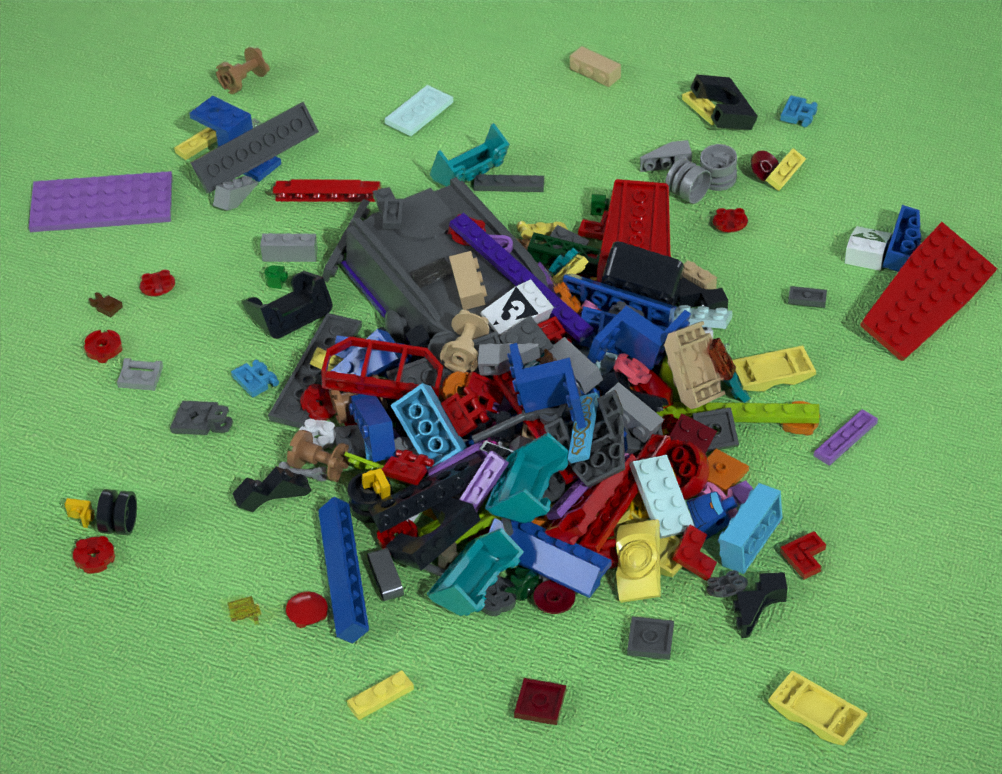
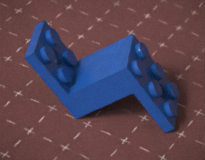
M211 96L189 113L191 119L216 131L218 147L253 129L250 113L215 96ZM275 156L244 173V175L260 182L281 165V159Z
M626 305L593 339L587 358L593 364L597 361L600 362L606 355V352L608 350L611 351L616 346L652 370L655 365L659 366L663 362V358L667 354L664 346L667 335L689 326L691 313L684 310L664 331Z
M510 344L511 353H507L510 365H513L510 366L512 378L515 379L512 382L515 392L520 393L517 394L519 406L523 405L525 413L567 403L568 408L573 407L570 410L572 422H577L578 429L585 428V418L570 357L524 368L518 344Z

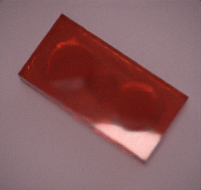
M713 339L708 350L709 356L716 363L717 370L722 374L724 380L732 379L736 366L721 339Z

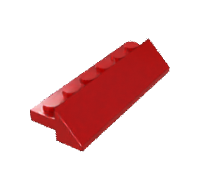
M291 179V181H276V186H273V193L276 194V202H362L363 199L375 202L373 191L381 189V182Z
M632 453L626 455L625 470L589 487L562 518L553 520L545 533L548 536L574 545L579 537L587 532L588 525L596 520V514L606 506L605 502L607 499L615 494V488L623 483L624 476L631 471L630 464L637 460Z

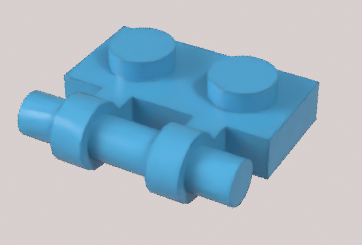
M790 95L781 114L780 121L797 124L798 120H800L803 127H808L812 123L813 115L817 112L818 104L816 102L808 104L806 103L807 99Z
M254 360L252 367L246 363L231 371L232 377L252 398L268 390V384H272L274 387L279 384L277 376L269 371L267 366L259 360Z

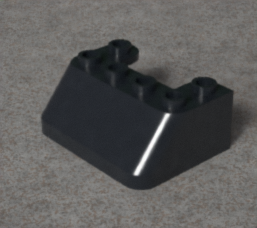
M616 241L610 249L601 283L675 306L681 291L684 264L678 259Z

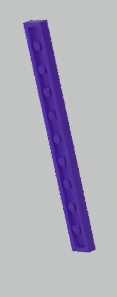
M465 213L450 221L449 226L515 286L532 280L554 307L550 317L556 316L565 331L580 343L593 334L594 328Z

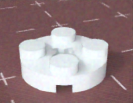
M307 419L304 423L305 426L299 429L311 432L313 443L322 446V451L328 447L331 449L336 444V432L333 422Z

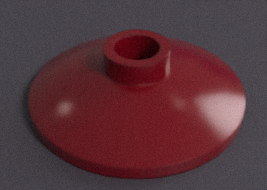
M757 151L751 158V168L754 174L764 182H767L765 180L779 165L778 160L767 151Z
M548 580L538 585L533 595L535 605L541 611L548 614L564 613L575 603V591L553 580Z

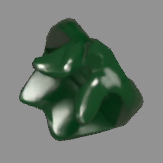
M517 567L515 568L516 575H512L510 580L515 588L507 587L505 592L514 593L516 600L524 601L534 592L539 577L532 569Z

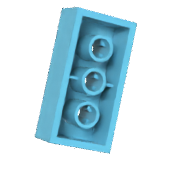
M422 383L391 405L418 454L427 455L428 458L434 460L432 467L467 448L431 386Z
M758 483L756 488L750 491L746 502L740 505L736 516L731 518L727 529L721 532L718 543H720V557L723 567L736 570L742 574L747 571L783 518L780 490Z

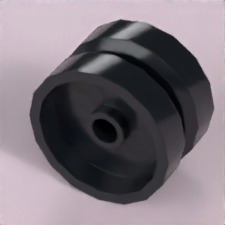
M363 472L353 477L348 484L350 511L352 516L359 521L375 523L367 507L381 501L382 498L379 494L375 493L373 487L363 488L362 474L367 473ZM386 477L390 484V495H392V484L389 478Z
M104 489L99 497L97 506L98 531L104 534H112L116 531L118 535H131L137 517L136 494L134 491H121L118 494L116 490Z

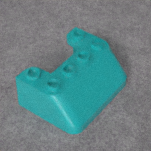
M493 123L483 144L449 161L443 152L439 150L436 154L430 176L435 182L443 186H449L450 179L455 177L459 181L469 182L477 175L485 174L490 168L502 165L510 144Z
M549 433L513 451L506 459L509 463L496 482L485 509L492 515L521 523H530L535 518L546 515L551 508V501L547 497L542 498L543 494L549 486L550 477L559 470L563 471L568 466L569 451Z
M502 528L474 538L463 548L432 586L427 596L434 603L459 616H468L472 612L477 613L485 606L486 598L484 596L487 594L486 589L496 583L500 572L509 567L512 569L520 562L519 558L524 551Z

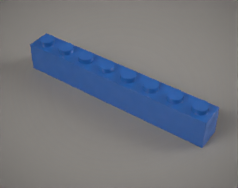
M333 497L318 512L336 636L353 644L369 631L350 506L349 503Z

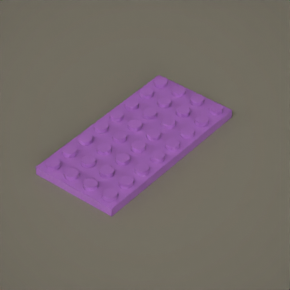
M172 171L33 181L29 230L30 232L171 222Z

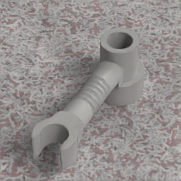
M280 462L278 466L283 469H289L293 473L302 474L305 477H312L318 481H326L327 474H325L326 467L314 469L290 468L287 462Z

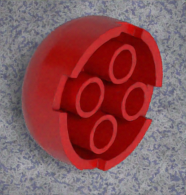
M673 440L663 455H667L684 500H689L698 495L705 487L710 473L709 461L705 453L692 442Z

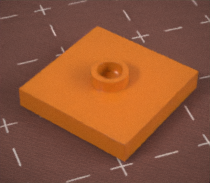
M715 449L708 456L710 473L707 482L716 485L726 495L728 489L735 486L749 471L748 465L718 449Z

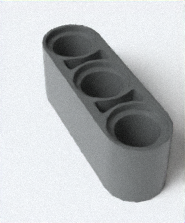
M388 548L367 553L369 566L383 602L404 596L402 583Z

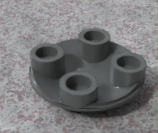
M388 310L385 315V329L397 343L406 344L407 339L404 327L407 326L405 317H400L395 310Z
M732 570L727 572L725 576L708 579L707 593L713 597H729L737 594L738 591H743L748 585V580L744 576L739 575L738 571Z

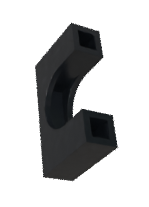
M696 74L690 87L697 98L714 99L724 103L716 104L711 115V119L717 128L752 130L758 115L730 77Z
M450 497L431 507L441 525L434 531L420 537H412L400 533L386 545L394 560L422 571L481 520L472 503Z

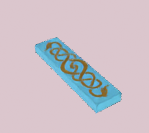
M596 392L580 396L586 427L578 429L577 422H574L568 454L570 463L588 460L590 457L598 407L597 398H599Z

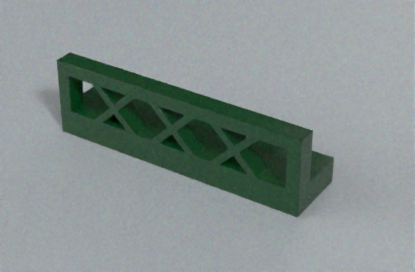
M533 233L527 251L536 262L551 266L559 255L564 257L569 250L574 248L579 251L578 255L584 256L588 260L584 270L580 273L597 277L601 249ZM535 240H541L544 244H536ZM553 245H560L562 248L556 249L553 248ZM588 254H595L598 256L595 259L589 257Z

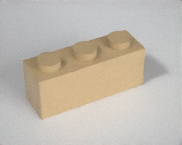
M581 46L570 55L571 70L607 87H610L621 78V64Z
M471 251L449 256L463 310L486 305L484 297L487 296L485 285H480L483 282L481 271L477 272L476 270L479 269L477 257L473 258Z

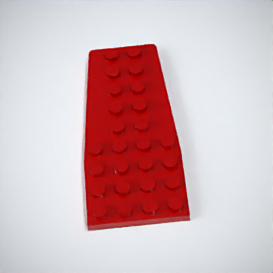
M616 179L614 181L598 262L597 282H602L610 249L616 241L671 257L668 184Z
M941 222L910 255L861 321L860 326L899 360L904 361L963 308L998 268L946 224Z

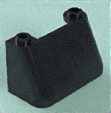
M302 271L291 279L293 292L269 304H262L261 300L257 297H250L242 301V304L249 316L270 337L279 339L330 313L333 304L324 277Z

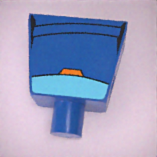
M715 491L686 501L695 527L707 534L705 540L728 526L731 520L728 511L738 507L733 496L723 500L719 493Z

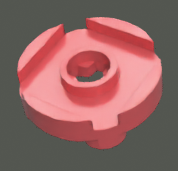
M619 354L613 368L617 372L625 374L628 377V381L634 385L648 383L652 377V374L648 375L650 370L639 360L633 358L631 361L627 359V354Z

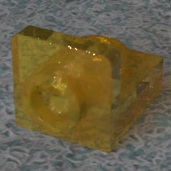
M252 596L227 603L232 622L252 616L254 624H259L258 616L261 615L259 604H254Z

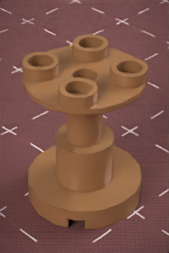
M248 47L245 49L246 62L242 65L237 63L232 66L228 62H223L216 66V69H218L216 72L218 81L224 89L228 88L230 90L228 93L235 94L242 89V80L247 77L248 72L252 71L257 76L264 77L270 70L259 48Z
M372 374L371 377H375V378H378V379H379V377H378L377 374H376V375ZM329 389L333 409L338 413L336 415L339 424L346 423V412H349L351 396L358 394L350 392L340 394V391ZM377 397L383 408L387 410L386 398Z
M299 430L294 435L290 446H293L292 452L288 451L287 463L293 468L300 469L306 462L314 465L318 462L327 464L328 479L334 482L339 481L343 469H347L350 464L347 462L348 458L344 456L345 452H348V444H338L331 454L322 451V446L314 444L312 433L306 430Z

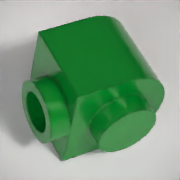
M592 194L590 215L603 216L605 209H609V198H606V195Z
M271 265L265 269L266 285L270 288L282 289L284 282H287L288 272L285 271V266Z

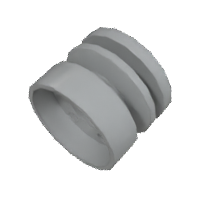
M724 144L706 147L701 152L700 167L710 171L712 175L709 189L722 191L731 188L737 179L736 151Z
M681 158L670 168L665 183L669 185L670 192L695 204L707 193L712 175L710 171L696 166L695 163L685 158Z

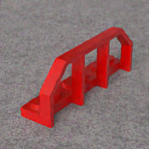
M348 337L327 349L321 370L322 388L399 400L419 386L414 383L401 382L407 354L425 357L437 370L438 375L435 387H431L440 400L443 365L428 348ZM350 346L367 348L361 376L327 371L330 358ZM373 349L402 353L396 381L366 377Z

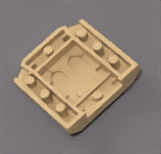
M703 321L669 333L664 344L668 356V366L671 368L674 376V385L677 387L681 402L690 409L698 408L725 395V391H721L720 381H724L723 371L713 338L710 333H705L702 325H704Z

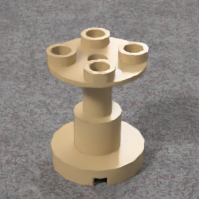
M461 310L459 314L455 315L452 319V327L460 337H457L455 341L446 343L440 353L441 362L443 359L444 365L454 372L475 371L478 367L479 354L474 348L472 340L489 334V320L467 310Z

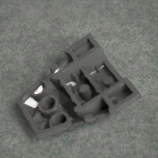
M616 390L597 398L599 407H597L589 459L575 463L569 462L573 471L588 488L625 470L623 407ZM560 417L545 425L546 433L551 434L569 451L574 422L572 420L567 422Z

